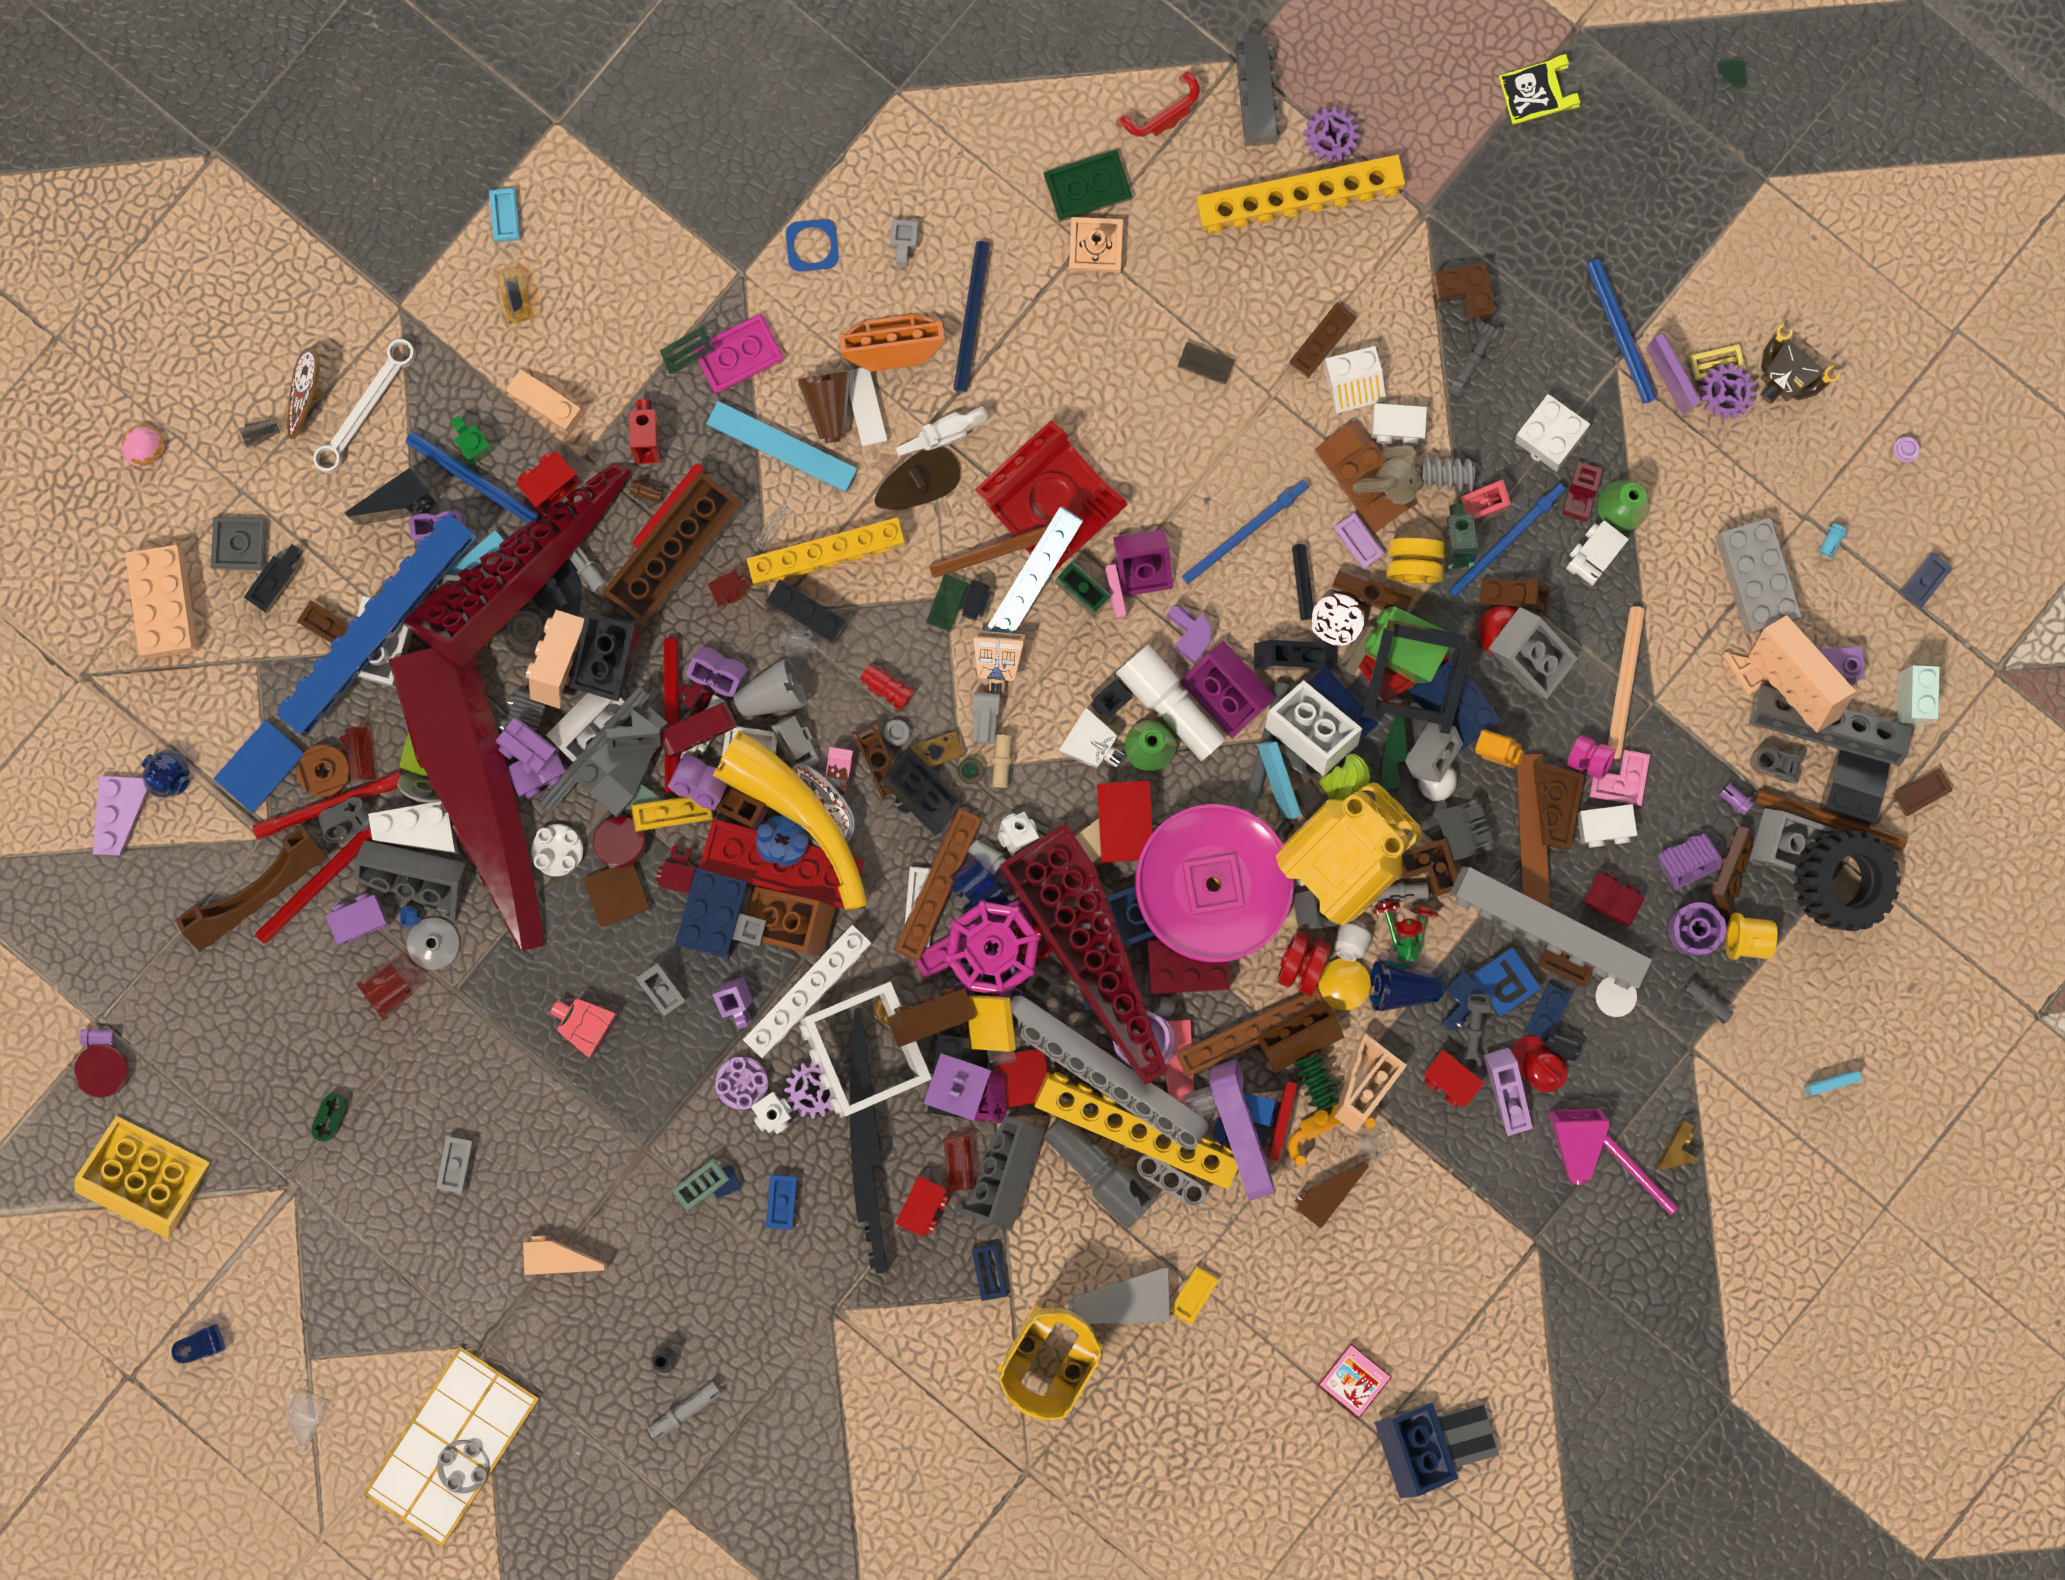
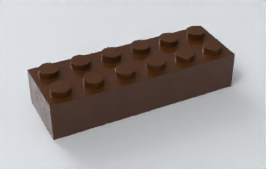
M700 471L602 593L634 620L644 622V628H647L744 508L742 503Z

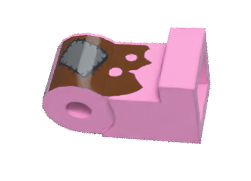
M829 747L825 778L845 798L854 752Z

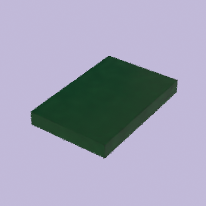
M1117 149L1043 172L1059 222L1120 204L1133 198Z

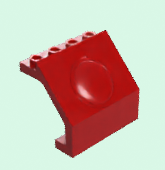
M1051 420L974 490L1013 537L1049 526L1061 506L1084 520L1052 571L1053 573L1128 504L1122 496L1103 481L1068 441L1069 437L1065 431ZM1037 544L1024 549L1031 555Z

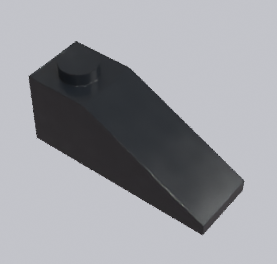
M1267 640L1254 643V669L1335 670L1337 669V645L1323 642Z

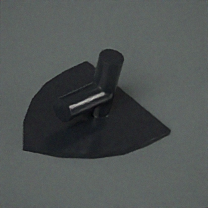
M569 559L561 565L532 598L539 608L552 617L556 610L577 617L580 611L582 597L580 581Z

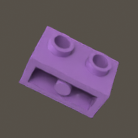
M1863 647L1818 649L1851 686L1858 685L1857 681L1865 678Z

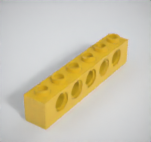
M897 517L747 558V563L755 588L776 583L779 579L783 581L905 547V542Z

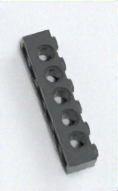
M1760 685L1753 698L1749 724L1897 766H1901L1909 753L1912 727L1905 726L1899 722L1880 719L1874 715L1852 711L1849 708L1845 709L1839 720L1816 733L1811 726L1805 723L1803 717L1796 709L1788 704L1786 698L1778 689Z

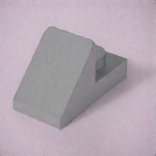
M658 963L636 978L663 1016L685 1002L682 994L670 980L664 968Z

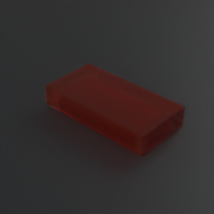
M970 1136L943 1138L948 1191L975 1189Z

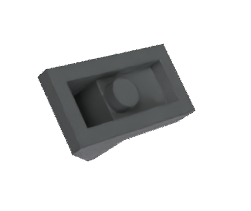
M632 709V727L616 726L606 729L608 751L661 747L660 729Z

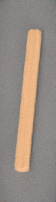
M1632 606L1629 612L1608 746L1616 750L1614 759H1620L1622 754L1645 609L1638 606Z

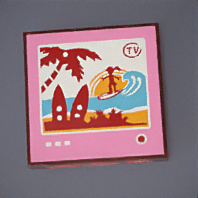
M1349 1343L1317 1385L1360 1418L1392 1376Z

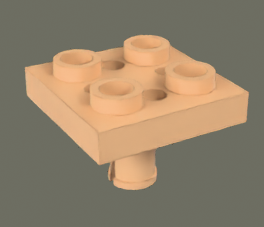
M1071 217L1069 270L1121 272L1123 219ZM1106 244L1108 245V247H1110L1111 244H1112V248H1111V249H1107V248H1106ZM1097 256L1099 257L1098 261L1092 260V258L1097 259Z

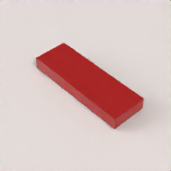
M1286 1082L1284 1084L1267 1155L1268 1159L1279 1161L1297 1088L1296 1083Z

